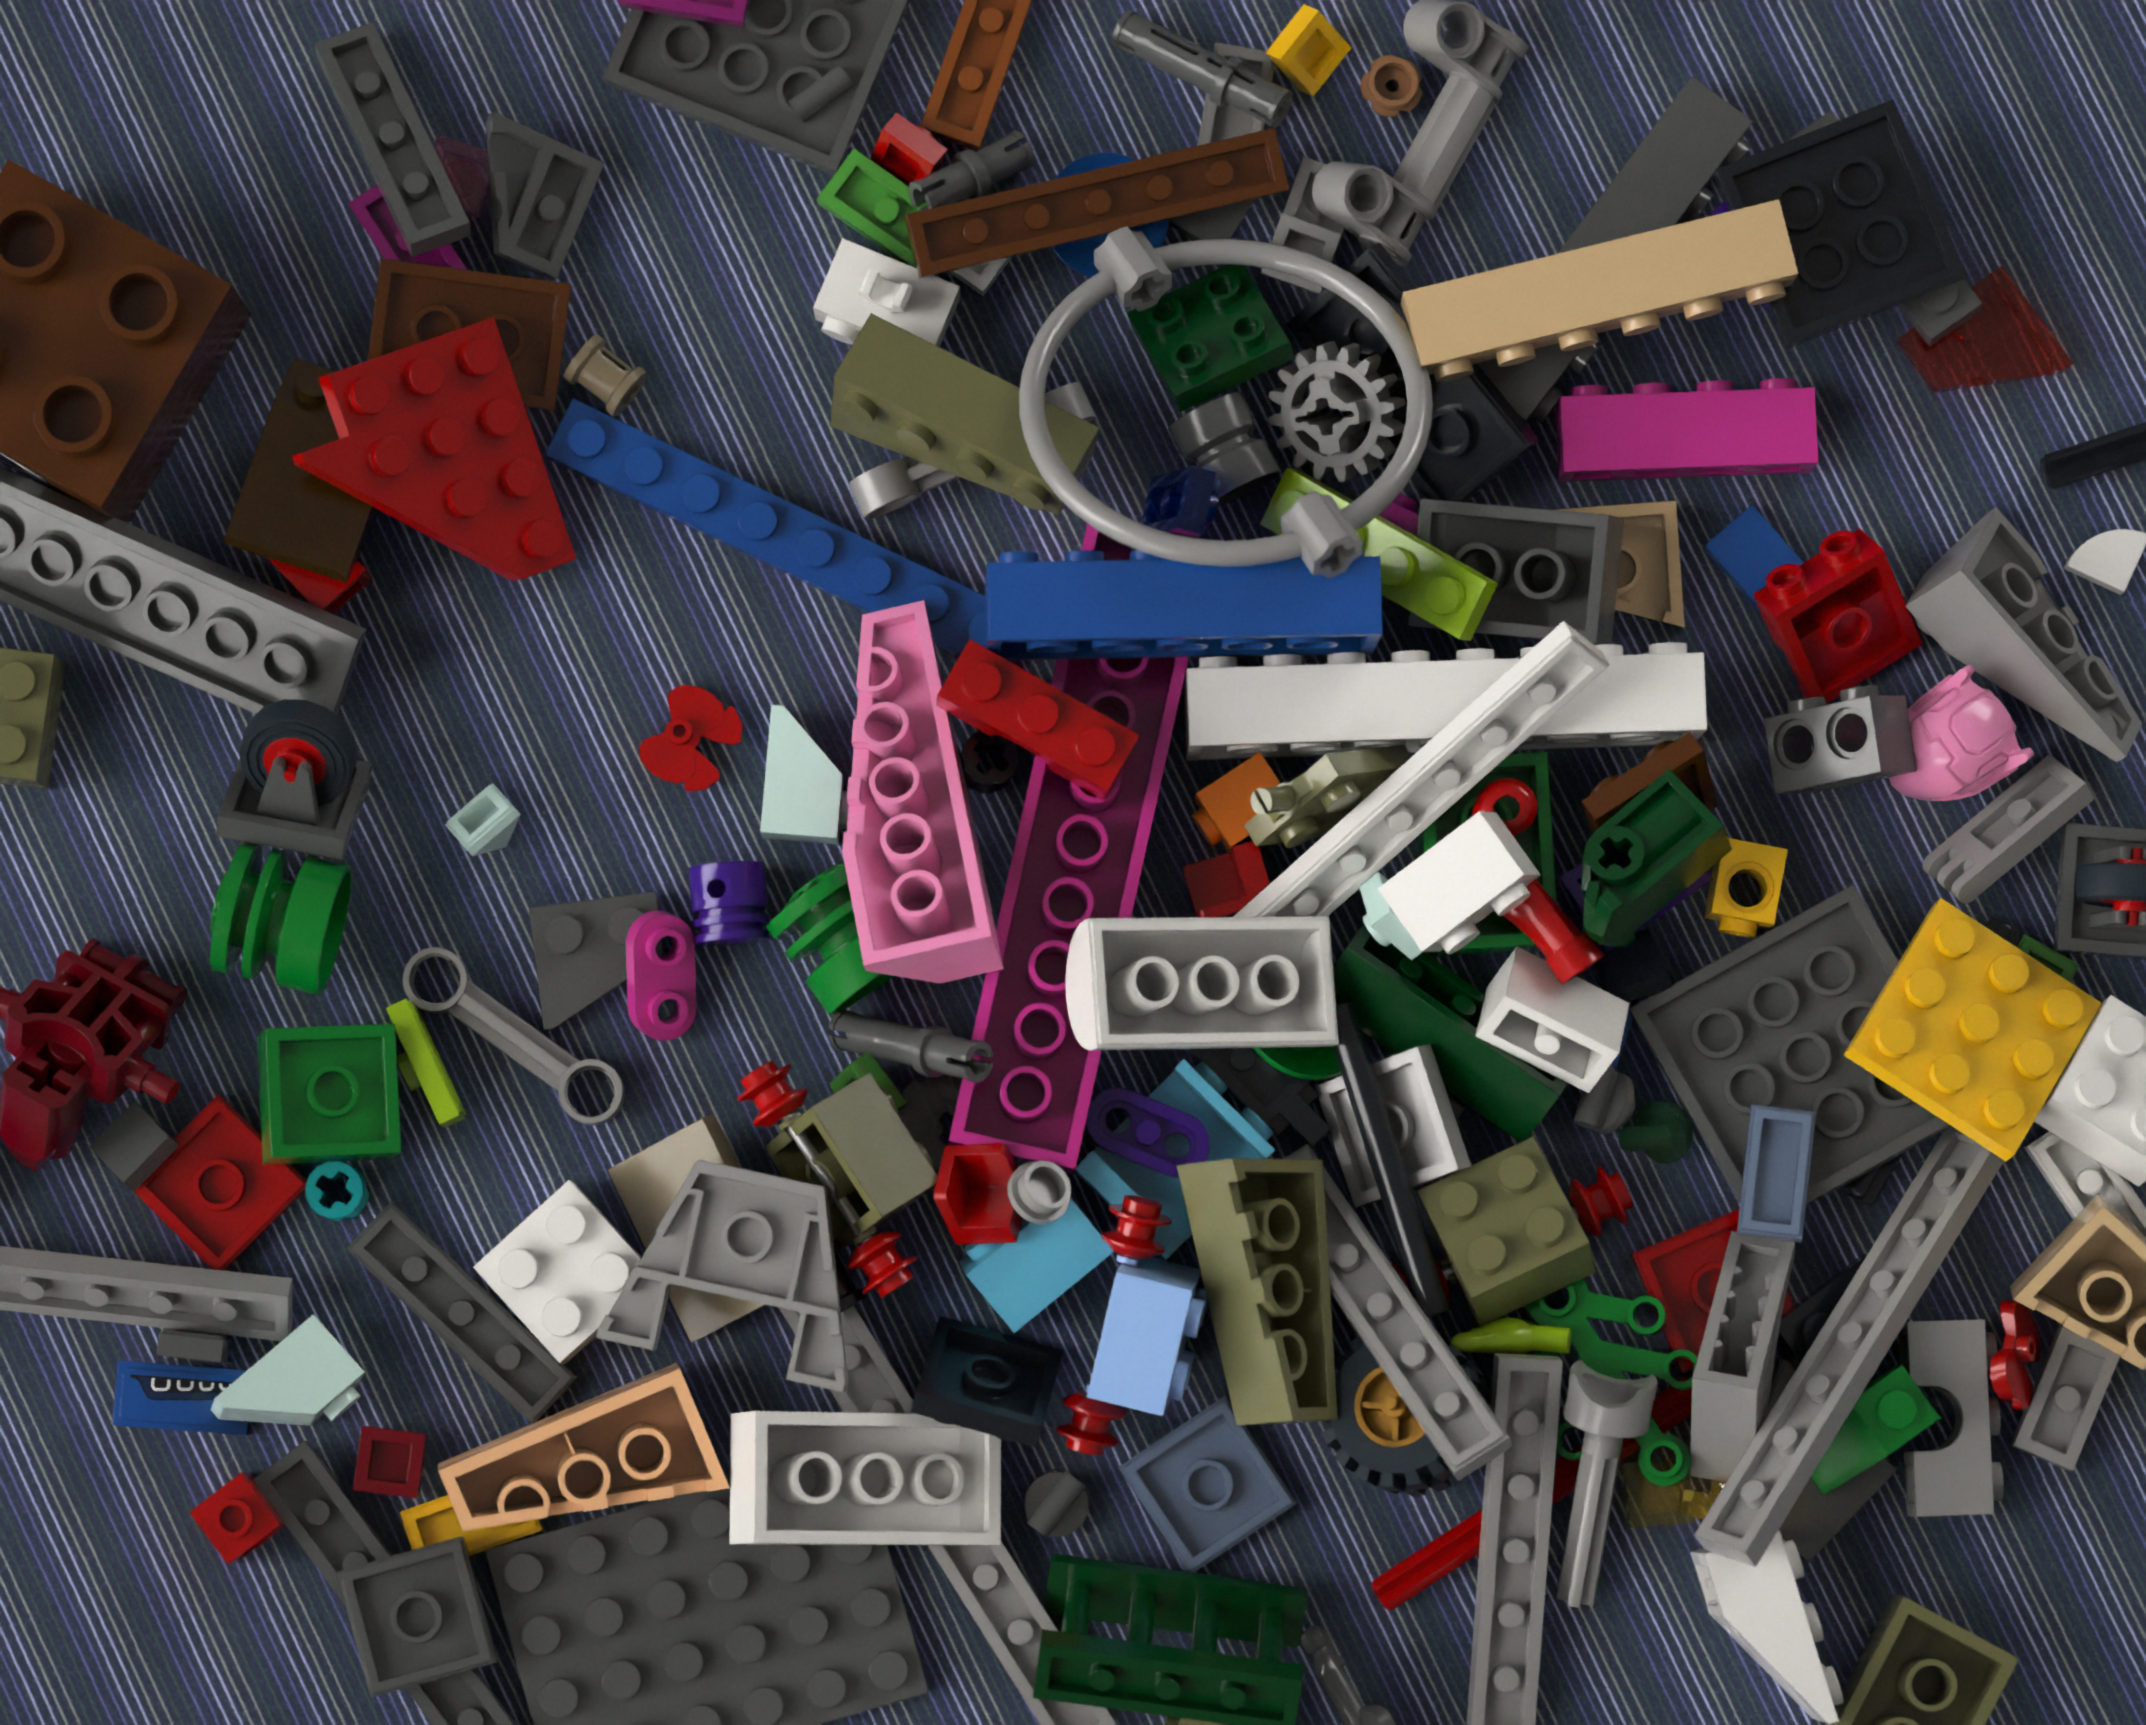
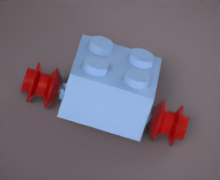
M1125 1195L1123 1204H1110L1108 1210L1116 1215L1119 1221L1117 1230L1103 1232L1102 1239L1113 1251L1118 1253L1116 1261L1121 1264L1115 1274L1090 1384L1086 1385L1085 1391H1079L1063 1398V1404L1073 1411L1071 1423L1060 1424L1056 1428L1059 1434L1067 1437L1066 1446L1077 1452L1103 1455L1105 1447L1118 1446L1120 1440L1110 1433L1109 1429L1112 1420L1126 1417V1411L1121 1406L1163 1416L1171 1399L1182 1401L1184 1390H1187L1196 1352L1185 1350L1187 1337L1197 1338L1199 1327L1201 1328L1207 1310L1208 1300L1205 1289L1199 1287L1202 1274L1198 1268L1153 1258L1165 1252V1247L1154 1239L1157 1227L1170 1225L1172 1219L1161 1214L1162 1204L1149 1198Z

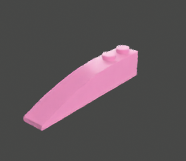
M922 600L862 615L856 681L858 691L856 719H853L851 743L854 749L851 777H848L846 800L849 808L847 832H844L842 853L865 970L941 984L1004 968L951 714L936 706L937 694L944 682L925 601Z

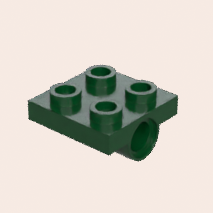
M1228 264L1161 296L1157 305L1140 312L1136 308L1127 312L1133 332L1180 412L1295 358L1289 339L1244 265Z

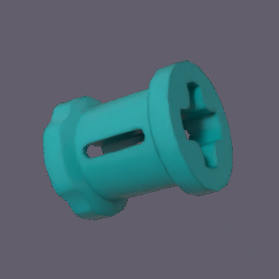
M328 1161L317 1166L309 1175L305 1185L306 1198L310 1207L318 1215L334 1221H342L346 1218L359 1216L366 1208L370 1198L366 1177L357 1168L340 1161ZM347 1175L349 1179L345 1188L353 1194L351 1200L347 1204L336 1201L329 1208L326 1204L330 1199V1194L323 1189L325 1182L328 1179L339 1182Z

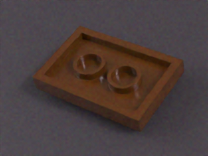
M380 258L367 360L494 317L524 406L555 410L571 284Z

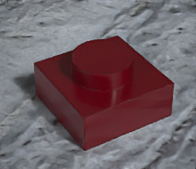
M361 1426L353 1490L419 1498L428 1434Z

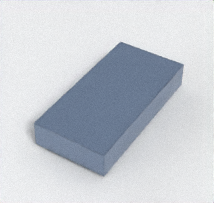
M1751 1104L1737 1235L1802 1242L1816 1112Z

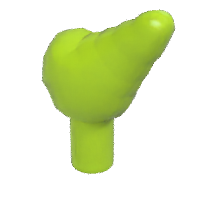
M1505 1317L1493 1320L1468 1332L1456 1334L1451 1339L1450 1345L1461 1352L1493 1355L1494 1353L1524 1355L1530 1351L1569 1354L1571 1328L1534 1325V1323L1526 1319Z

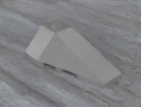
M1996 507L1982 517L1923 574L1908 600L1906 608L1913 614L1918 627L1925 634L1932 636L1946 653L1966 666L1970 664L1977 673L2117 763L2127 756L2142 726V722L2103 659L2097 656H2087L2078 641L2077 633L2073 627L2080 623L2069 605L2058 609L2040 580V577L2048 573L2045 565L2034 549Z

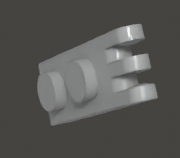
M2048 754L1928 854L1923 861V870L1931 878L1937 879V882L1943 888L1951 891L1952 895L1960 902L1970 903L2095 798L2084 780L2052 755Z

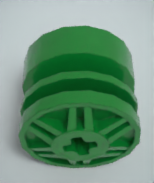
M241 841L227 873L222 877L213 906L210 932L212 934L210 950L211 970L231 974L242 952V978L256 980L270 954L276 956L277 986L314 995H322L333 971L346 924L352 890V866L308 856L300 868L295 881L292 882L287 880V851L273 848L261 872L262 845Z
M844 862L828 868L801 887L789 898V902L782 911L766 926L776 942L803 929L805 934L785 951L786 956L791 962L801 960L816 952L821 954L824 961L817 966L805 982L830 1017L854 1005L895 977L868 972L864 968Z

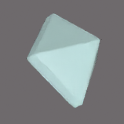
M492 783L451 817L445 826L471 856L507 847L521 814Z

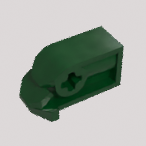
M1670 769L1607 820L1587 840L1582 860L1581 891L1585 898L1583 926L1589 938L1602 945L1628 946L1636 939L1634 932L1732 850L1724 825ZM1619 861L1621 864L1628 867L1622 869L1619 865L1613 863Z

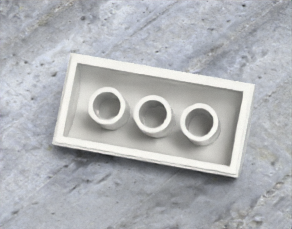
M1329 916L1087 918L1078 925L1073 934L1066 964V1001L1073 1033L1078 1043L1086 1050L1336 1046L1339 1044Z

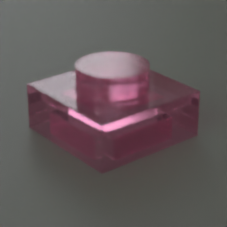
M437 135L434 149L465 213L480 218L490 190L487 150Z

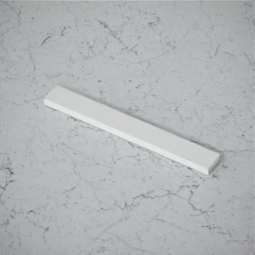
M1565 621L1560 623L1233 917L1329 916L1359 889V886L1382 869L1610 665L1603 652Z

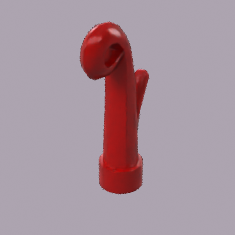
M1500 778L1489 783L1480 792L1472 808V816L1479 811L1494 812L1495 805L1503 798L1511 797L1517 799L1520 804L1519 814L1515 819L1503 821L1514 836L1525 831L1533 823L1537 815V800L1533 791L1524 782L1514 778ZM1535 879L1526 886L1531 893L1530 896L1519 906L1502 916L1511 921L1533 941L1547 958L1545 960L1546 964L1561 985H1564L1604 957V954L1586 932L1582 933L1538 880Z

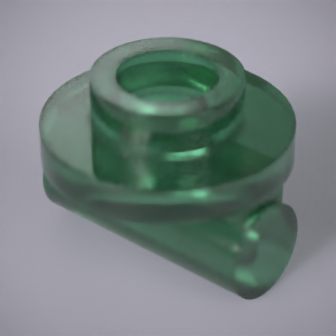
M1663 1099L1644 1105L1636 1116L1635 1126L1623 1127L1619 1132V1144L1624 1152L1644 1151L1652 1160L1663 1164H1670L1684 1158L1690 1151L1693 1142V1130L1686 1113L1677 1104Z

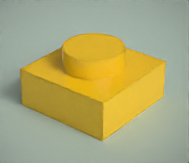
M1303 4L1266 51V54L1298 90L1314 97L1351 50V46L1319 10Z

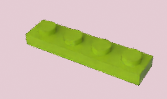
M1286 467L1260 525L1278 535L1284 534L1281 531V516L1292 508L1296 499L1314 491H1317L1322 496L1331 495L1341 510L1354 501L1303 471ZM1380 515L1356 531L1363 540L1364 556H1380L1381 595L1457 639L1471 641L1498 585L1497 582Z

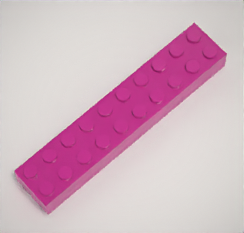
M1087 523L1081 550L1101 551L1104 553V561L1130 560V552L1136 551V549L1117 542ZM1189 658L1056 660L1051 682L1052 686L1140 736L1105 800L1096 797L1048 769V764L1035 755L996 927L1004 969L986 973L971 1038L973 1041H984L991 1046L993 1057L973 1054V1058L992 1062L993 1068L989 1076L979 1083L970 1082L962 1078L948 1145L1003 1143L1008 1146L1015 1162L1049 1161L1059 1166L1068 1174H1073L1076 1169L1102 1050L1084 1049L1078 1043L1071 1027L1066 1001V964L1069 946L1076 928L1087 918H1131Z

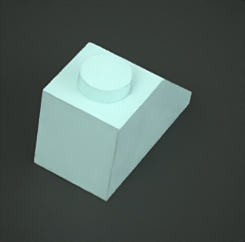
M771 705L760 833L763 839L839 845L840 829H847L849 808L846 800L847 791H844L843 774L785 706Z
M313 1314L216 1396L210 1410L220 1420L311 1426L325 1414L332 1422L361 1397L354 1388L359 1385L365 1372Z

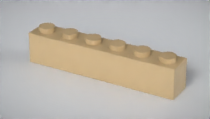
M1778 199L1404 291L1401 299V308L1405 323L1411 332L1421 367H1427L1429 375H1435L1436 382H1445L1472 374L1474 372L1472 364L1497 358L1499 367L1516 365L1535 358L1534 349L1559 343L1561 351L1581 349L1599 341L1597 333L1622 328L1624 336L1649 332L1661 326L1659 318L1684 312L1687 321L1710 317L1723 311V302L1747 297L1748 305L1771 302L1786 295L1784 287L1792 286L1798 275V270L1781 204Z

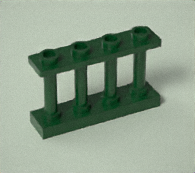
M1055 1554L1051 1557L1044 1609L1047 1614L1063 1616L1062 1630L1059 1632L1042 1629L1033 1698L1227 1725H1296L1304 1665L1282 1662L1283 1646L1295 1648L1300 1645L1308 1592L1305 1588ZM1089 1620L1128 1625L1126 1641L1088 1636ZM1153 1629L1192 1634L1191 1649L1152 1644ZM1218 1637L1256 1642V1658L1217 1653Z

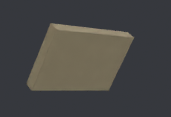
M714 1114L697 1120L608 1169L645 1249L651 1243L658 1225L697 1159L739 1167ZM671 1284L669 1298L691 1343L765 1306L760 1303Z

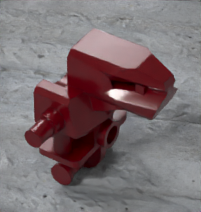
M95 938L88 941L80 956L69 950L63 951L57 958L56 974L51 982L34 979L22 993L14 989L7 990L0 986V1019L6 1021L4 1045L6 1051L16 1057L15 1061L2 1075L0 1136L18 1163L37 1172L51 1159L66 1158L76 1143L82 1125L83 1111L86 1109L89 1098L102 1103H114L130 1088L139 1094L146 1093L166 1105L174 1099L180 1083L159 1072L155 1065L142 1059V1054L149 1046L160 1050L168 1042L171 1016H174L182 1007L188 993L186 987L182 985L176 986L149 972V963L146 959L136 954L129 955L125 959L101 946V942Z

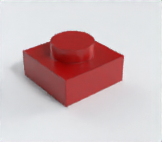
M896 112L882 129L870 160L909 187L912 181L920 180L938 171L948 149L937 142L927 129L912 124Z

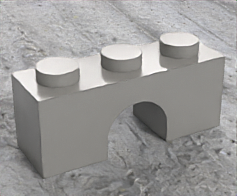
M1985 1319L1905 1322L1899 1332L1900 1365L1904 1366L1918 1387H1928L1941 1393L1951 1405L1954 1417L1952 1431L1947 1440L1939 1447L1928 1451L1904 1452L1907 1516L1994 1514V1501H2002L2004 1489L2001 1463L1992 1462L1990 1436H1999L2000 1433L1999 1401L1997 1397H1989L1987 1371H1990V1361L1993 1355L1997 1353L1995 1334L1986 1333Z

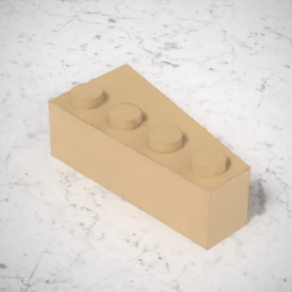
M2097 1194L2010 1286L2013 1300L2043 1313L2061 1323L2063 1327L2085 1339L2089 1338L2120 1355L2122 1359L2144 1370L2146 1369V1237Z

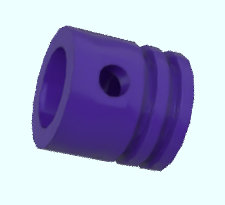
M730 861L701 864L689 868L691 910L693 914H698V919L693 920L692 924L693 929L700 932L699 935L694 936V944L696 946L743 945L771 939L770 932L763 929V926L769 923V915L762 914V910L768 908L764 862Z

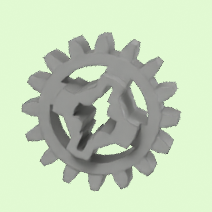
M1329 341L1317 346L1316 352L1309 348L1294 355L1296 365H1288L1281 368L1277 373L1282 382L1287 386L1270 391L1268 396L1273 402L1281 405V412L1269 417L1268 422L1270 425L1283 426L1286 433L1277 441V447L1282 449L1293 445L1297 453L1294 456L1292 465L1295 468H1299L1313 462L1314 478L1318 480L1332 475L1334 471L1338 481L1343 482L1355 477L1357 471L1364 475L1378 468L1377 458L1383 459L1388 457L1396 450L1387 437L1403 432L1405 427L1402 422L1392 418L1394 410L1406 405L1405 398L1390 397L1388 388L1393 386L1398 380L1396 375L1390 374L1380 377L1376 370L1380 365L1381 357L1375 354L1363 361L1359 360L1360 348L1359 344L1356 343L1342 347L1339 352L1335 341ZM1309 384L1310 395L1303 402L1304 393ZM1330 406L1332 409H1340L1341 412L1352 411L1353 413L1344 417L1342 414H1333V411L1321 412L1320 410ZM1368 421H1371L1369 432L1364 440L1363 428Z

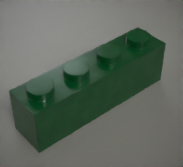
M1363 924L1333 966L1336 1005L1352 1001L1361 1030L1383 1045L1393 1055L1417 1046L1431 1044L1446 1092L1457 1097L1488 1119L1497 1129L1505 1131L1517 1141L1522 1142L1528 1139L1568 1084L1476 1037L1485 994L1425 952L1410 960L1393 944L1384 947L1378 943L1369 933L1365 924Z

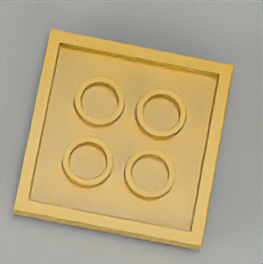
M1940 898L1931 907L1846 1049L1844 1056L2007 1162L2017 1152L2102 1003Z

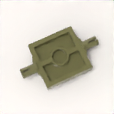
M1405 745L1325 754L1305 773L1291 782H1282L1276 787L1257 788L1258 792L1253 791L1250 804L1256 815L1244 826L1256 847L1284 843L1286 848H1292L1309 839L1322 838L1409 760L1411 755Z

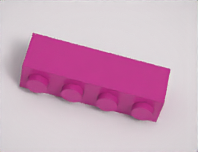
M1793 378L1763 380L1759 382L1760 389L1735 390L1734 382L1727 380L1697 383L1696 391L1671 392V384L1659 382L1633 386V394L1608 395V387L1604 385L1570 388V396H1560L1555 406L1558 482L1811 473L1819 463L1815 387L1798 388V381Z

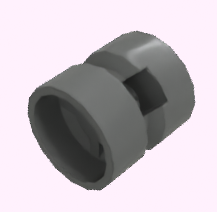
M1234 392L1210 401L1182 416L1168 428L1180 454L1187 458L1188 461H1198L1199 463L1192 479L1207 508H1215L1234 501L1265 485L1281 472L1266 440L1250 438L1256 425L1253 421L1254 416L1242 392Z

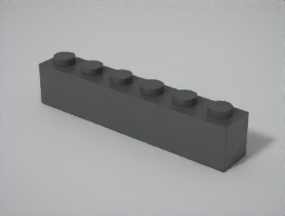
M1692 76L1557 254L1679 224L1682 218L1687 222L1697 220L1715 195L1706 188L1714 178L1715 169L1743 159L1752 145L1743 138L1753 121ZM1598 341L1593 345L1572 351H1561L1559 343L1534 349L1536 357L1520 364L1499 367L1497 358L1477 364L1526 424L1531 417L1542 424L1556 406L1560 396L1564 394L1555 387L1569 367L1580 374L1602 343Z

